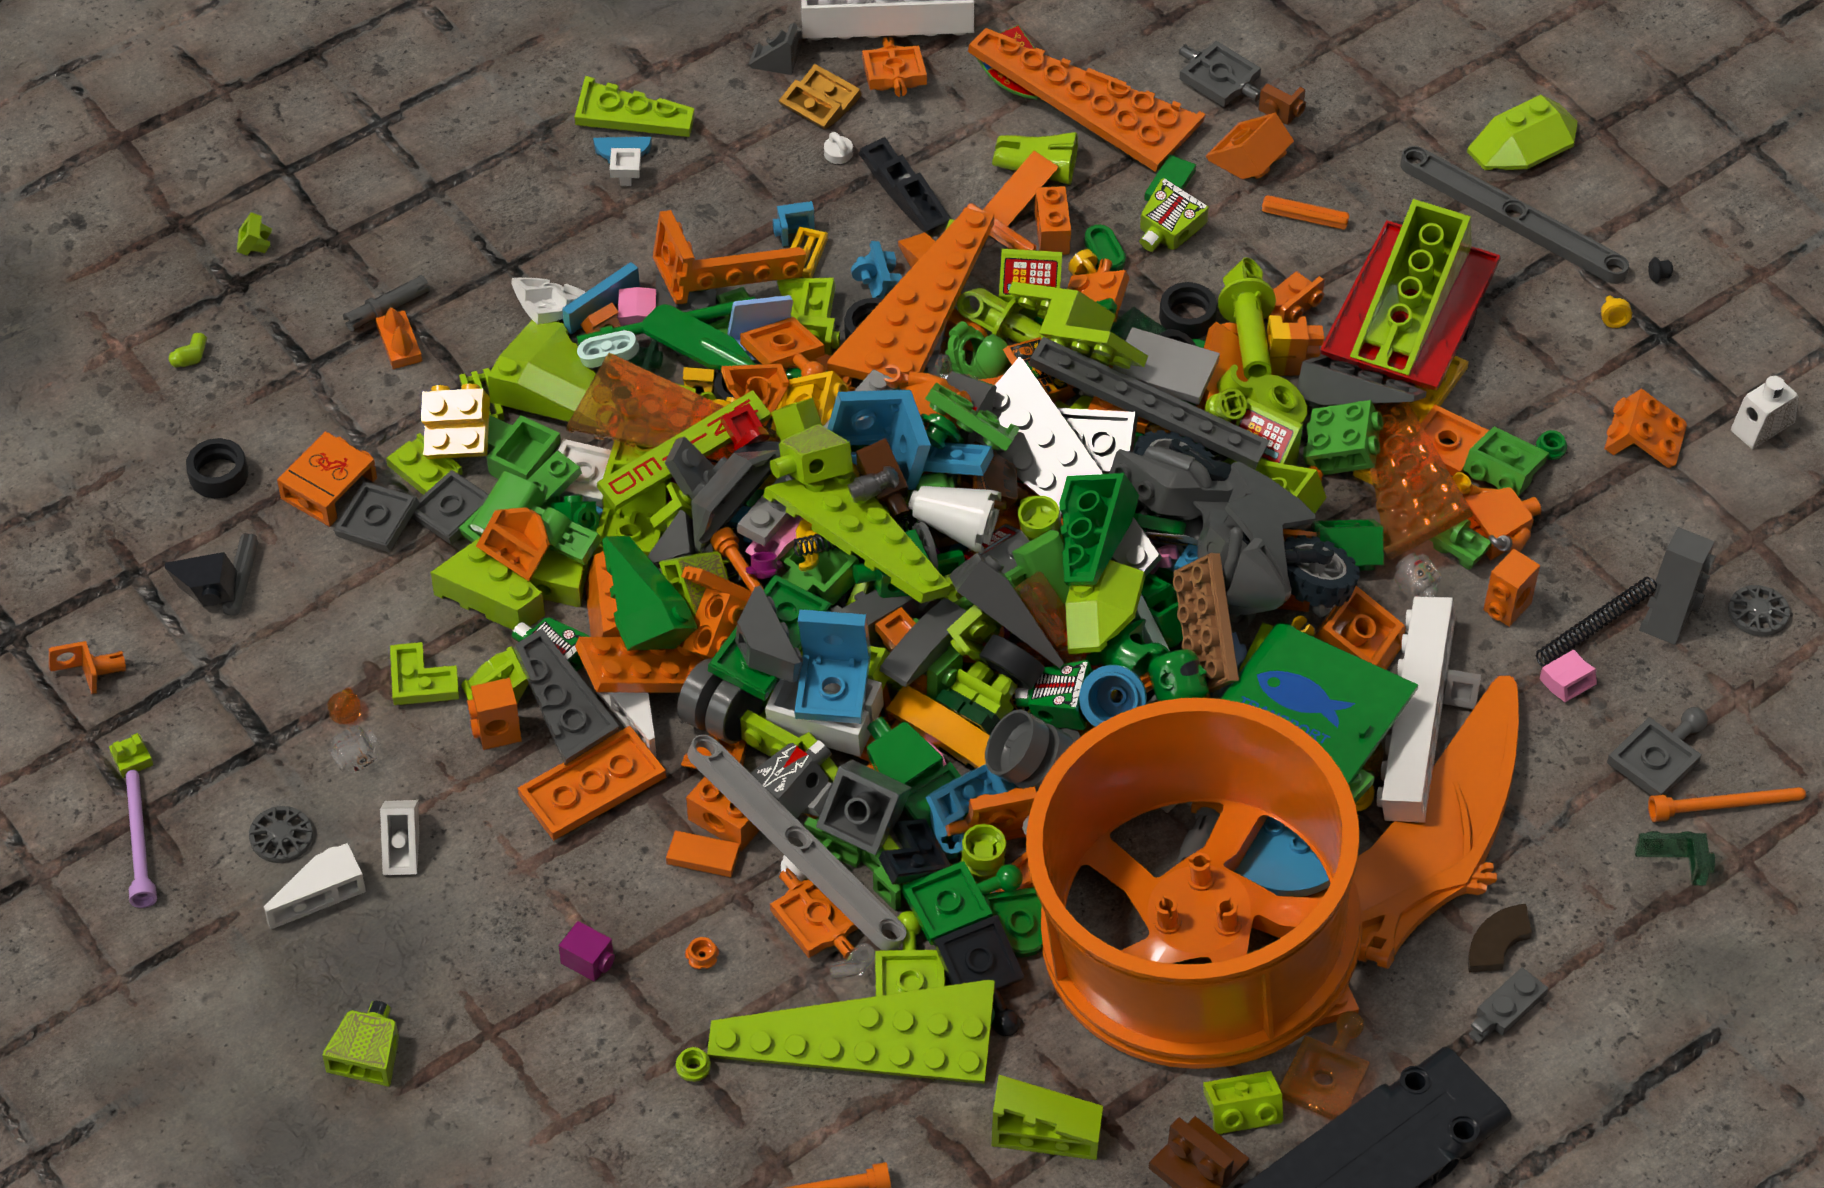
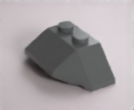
M780 450L733 453L729 459L724 456L712 469L715 475L708 483L702 481L691 493V496L694 497L691 504L696 553L704 552L710 545V539L713 534L730 522L771 475L770 461L781 457Z

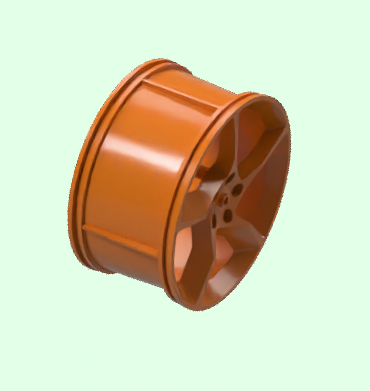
M1214 698L1164 700L1133 708L1100 723L1069 746L1044 777L1030 810L1026 835L1029 872L1034 889L1042 905L1041 933L1043 958L1050 980L1065 1007L1094 1036L1127 1055L1147 1062L1189 1069L1218 1068L1253 1061L1290 1045L1315 1027L1335 1006L1355 971L1361 948L1362 910L1354 879L1359 851V821L1355 801L1344 775L1331 756L1315 739L1286 719L1245 703ZM1200 801L1219 802L1223 805V810L1205 846L1160 877H1154L1110 838V833L1120 825L1143 813L1160 807ZM1268 816L1295 832L1306 842L1320 860L1331 883L1322 898L1277 896L1259 884L1234 872ZM1082 865L1091 866L1126 892L1149 930V935L1146 939L1119 950L1091 934L1066 909L1068 894L1074 877ZM1251 928L1280 938L1257 951L1247 954ZM1200 957H1207L1211 962L1205 964H1173Z

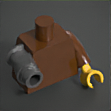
M886 438L856 451L857 468L853 465V473L857 478L854 479L853 483L847 485L854 502L867 501L875 497L883 508L887 507L893 519H898L908 514L910 510L904 500L907 497L908 486Z

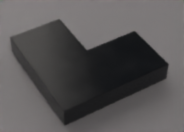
M925 818L897 822L893 831L903 848L882 851L878 858L892 885L909 883L951 866Z

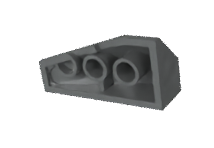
M976 553L953 570L949 577L958 593L1060 668L1064 664L1060 655L1002 571L1004 566L991 555H988L985 559L979 553Z

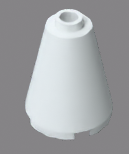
M921 486L919 491L914 490L912 492L908 508L913 510L912 515L914 518L969 549L982 554L985 552L982 543L989 545L995 529L999 510L994 508L995 500L1001 501V492L986 489Z

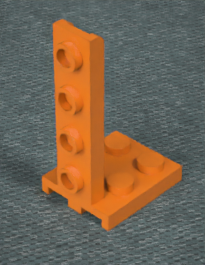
M660 211L653 259L676 305L687 303L688 295L691 291L802 277L806 253L800 247L695 260L692 245L689 241H686L682 225L676 221L672 211Z

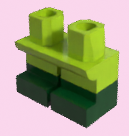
M977 660L968 672L959 668L956 674L957 681L949 691L942 689L935 700L988 735H991L998 722L1014 709L1009 700L1017 686L1009 677L1003 674L998 676L992 686L988 685L987 683L994 675V672L987 665Z

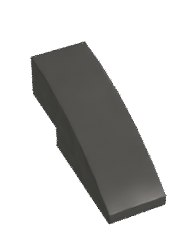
M947 598L942 599L907 632L882 663L880 671L904 687H907L928 671V668L951 645L950 641L953 638L947 629L966 610Z

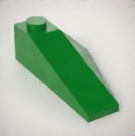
M1125 473L1067 476L1059 501L1060 512L1063 515L1061 535L1064 537L1065 547L1062 552L1064 583L1067 586L1096 585L1132 523L1139 493Z
M606 536L602 539L607 572L612 575L613 579L610 594L611 598L616 599L617 605L614 619L627 651L676 649L698 628L685 599L630 536Z

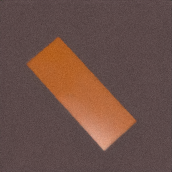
M1033 151L983 210L994 214V218L1009 226L1034 197L1036 188L1042 187L1059 166Z

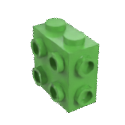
M1371 400L1312 409L1311 421L1307 423L1308 442L1307 446H1304L1303 449L1305 463L1307 465L1310 464V466H1316L1318 470L1322 471L1323 475L1375 468L1376 455L1380 453L1379 432L1383 430L1384 426L1381 412L1376 411Z

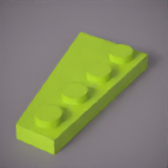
M585 76L574 118L575 125L690 137L695 113L692 107L662 98L652 100L647 98L645 93L634 90L632 94L619 90V85L608 82L605 86L595 83V78Z

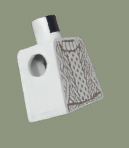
M1778 376L1768 377L1766 383L1749 392L1744 397L1731 431L1751 449H1754L1795 423L1798 404L1797 393L1782 378Z

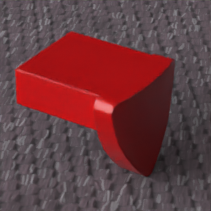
M750 403L721 417L720 421L733 441L735 451L752 443L765 442L770 437Z

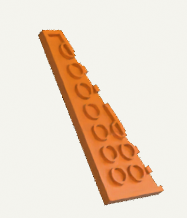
M985 28L968 47L970 54L1155 172L1164 164L1168 156L1173 155L1205 119L1206 114L1201 111L1196 114L1181 108V103L1173 101L1170 104L1155 98V93L1147 90L1146 92H1139L1126 85L1127 82L1091 68L1085 71L1070 65L1071 61L1062 58L1061 61L1044 55L1045 51L1037 47L1036 49L1026 48L1016 42V39Z
M965 208L829 358L827 370L864 380L873 369L894 379L897 374L887 373L885 367L888 365H896L903 374H909V371L923 373L994 225V214ZM902 383L899 389L902 390L903 387L907 386V383Z

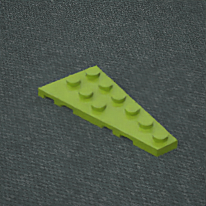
M853 472L810 484H803L796 479L765 487L764 498L770 502L777 500L786 506L785 512L792 517L801 516L812 524L811 529L847 554L852 555L855 553L865 560L864 565L872 571L879 569L891 577V584L918 602L925 603L948 596L951 585L877 499L873 497L867 501L854 502L847 486L857 478Z

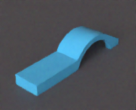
M944 442L946 445L942 450L931 445L923 471L983 476L994 457L992 446ZM851 452L852 463L857 465L856 452Z

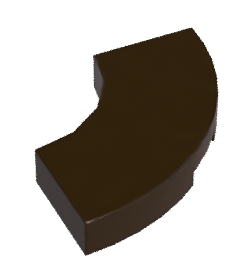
M1526 904L1504 908L1488 917L1480 925L1470 945L1468 955L1469 972L1503 970L1504 956L1507 950L1517 942L1531 938L1532 930Z

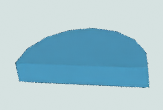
M651 137L593 138L595 153L607 159L608 163H610L611 148H641L642 157L650 152L652 139Z

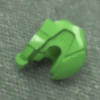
M964 321L959 322L949 331L948 349L945 351L949 372L956 371L975 379H987L1004 375L1012 366L1003 351L1008 344L999 336L991 334L985 338L979 330L968 326ZM969 339L973 345V357L970 365L965 361V351L963 350L966 341Z

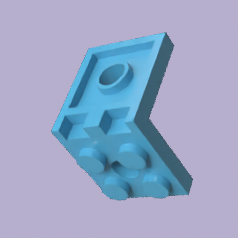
M912 391L838 392L827 429L849 441L850 445H869L886 438L907 483L908 490H916L931 444Z
M799 610L798 626L803 652V666H801L794 711L795 719L862 724L871 659L866 614ZM831 683L838 684L841 687L840 691L836 694H827L823 689Z

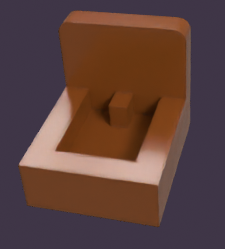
M1267 83L1260 92L1259 111L1266 115L1276 112L1282 123L1288 125L1295 117L1301 116L1306 107V101H1304L1306 89L1299 87L1291 96Z

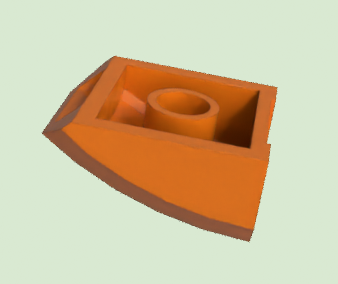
M1356 586L1348 602L1345 601L1344 605L1339 607L1336 605L1332 607L1313 637L1387 670L1402 648V636L1405 634L1406 627L1395 616Z

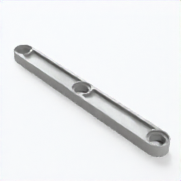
M708 735L696 736L692 740L687 752L690 762L881 950H898L907 933L903 923L716 739ZM704 747L708 749L712 755H702L697 751L696 748ZM794 837L799 839L803 846H794L789 842L788 838ZM887 929L892 931L896 935L897 939H889L885 937L882 933V930Z

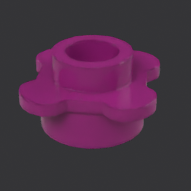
M758 552L751 556V566L746 567V573L755 574L757 578H770L777 574V569L783 567V563L777 560L775 553Z

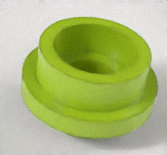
M696 1047L685 1049L676 1060V1071L686 1081H700L709 1074L711 1069L709 1056L703 1050ZM691 1064L699 1065V1067L694 1069L687 1068Z

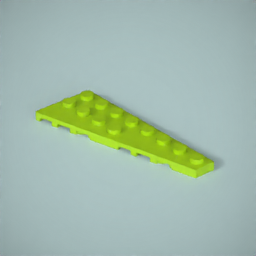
M983 980L711 1020L707 1055L709 1058L985 1084L995 980Z

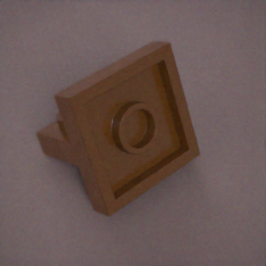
M1196 1116L1188 1123L1178 1117L1170 1125L1168 1144L1149 1162V1169L1172 1188H1227L1249 1165V1157Z

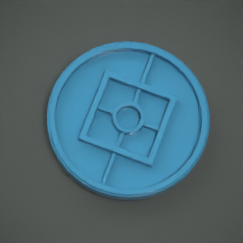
M1270 816L1267 817L1240 865L1234 871L1277 896H1309L1325 890L1331 884L1323 865L1306 842L1290 828Z

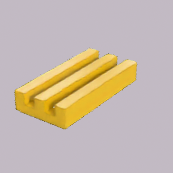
M799 226L790 248L800 247L804 236H809L803 249L806 253L805 264L816 238H819L806 269H803L802 274L804 278H812L828 241V233Z

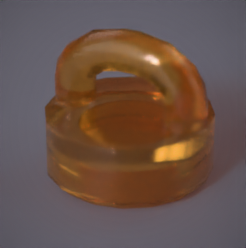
M347 687L329 699V716L339 724H348L357 720L361 714L360 699L353 693L351 688Z

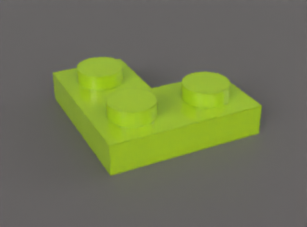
M422 642L390 645L392 698L394 705L459 699L457 665L425 668Z

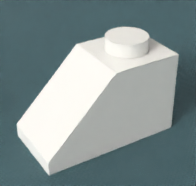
M418 800L384 801L380 808L383 875L417 874L419 850Z

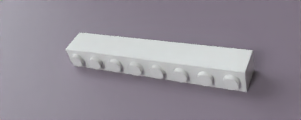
M1414 597L1412 610L1407 609L1406 628L1409 631L1408 634H1403L1402 653H1405L1404 659H1399L1398 676L1418 684V690L1390 729H1393L1392 735L1386 736L1385 751L1386 755H1388V761H1382L1381 779L1384 781V786L1378 787L1377 806L1383 808L1385 821L1425 822L1456 619L1453 598Z

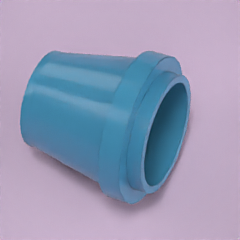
M1106 665L1094 670L1084 680L1079 693L1081 711L1085 718L1095 727L1122 712L1146 705L1147 700L1146 690L1139 676L1129 668L1121 665ZM1113 690L1122 692L1123 698L1120 702L1112 700L1111 693Z

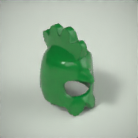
M1142 618L1134 623H1129L1117 636L1107 641V646L1101 652H1091L1087 655L1086 660L1093 666L1101 664L1102 666L1121 665L1129 668L1140 677L1148 672L1149 664L1153 659L1170 653V651L1160 643H1144L1142 631L1146 619Z

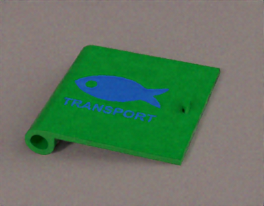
M1276 624L1238 674L1239 681L1232 683L1220 699L1245 703L1264 709L1301 728L1315 739L1331 756L1350 786L1418 690V684L1301 632L1290 624Z

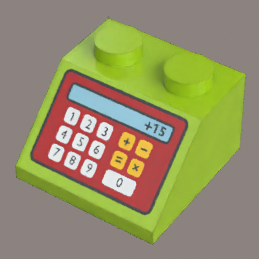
M1002 249L999 298L1008 303L1014 296L1008 292L1012 282L1060 288L1062 252ZM1022 307L1020 311L1021 314L1028 318H1035L1038 312Z
M1248 398L1246 412L1237 419L1235 425L1269 440L1268 447L1261 460L1296 466L1303 424Z

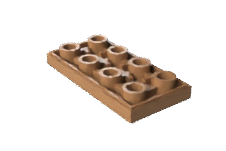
M1210 553L1175 570L1173 587L1177 593L1179 607L1177 616L1181 622L1183 634L1182 649H1190L1198 655L1201 666L1207 671L1205 678L1209 693L1239 681L1220 553Z

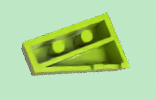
M480 537L430 572L435 596L442 599L447 597L459 602L460 607L466 610L470 608L485 614L487 619L511 630H514L521 622L532 626L545 616L542 592L530 581H527L477 548L476 545Z
M998 1075L993 1108L991 1146L1097 1160L1103 1106Z

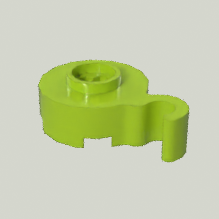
M1232 365L1217 382L1219 392L1227 389H1237L1244 394L1246 400L1249 398L1296 422L1302 423L1307 416V405L1303 395L1296 386L1278 375L1266 374L1259 378L1250 377L1246 382H1243L1236 375L1238 366Z

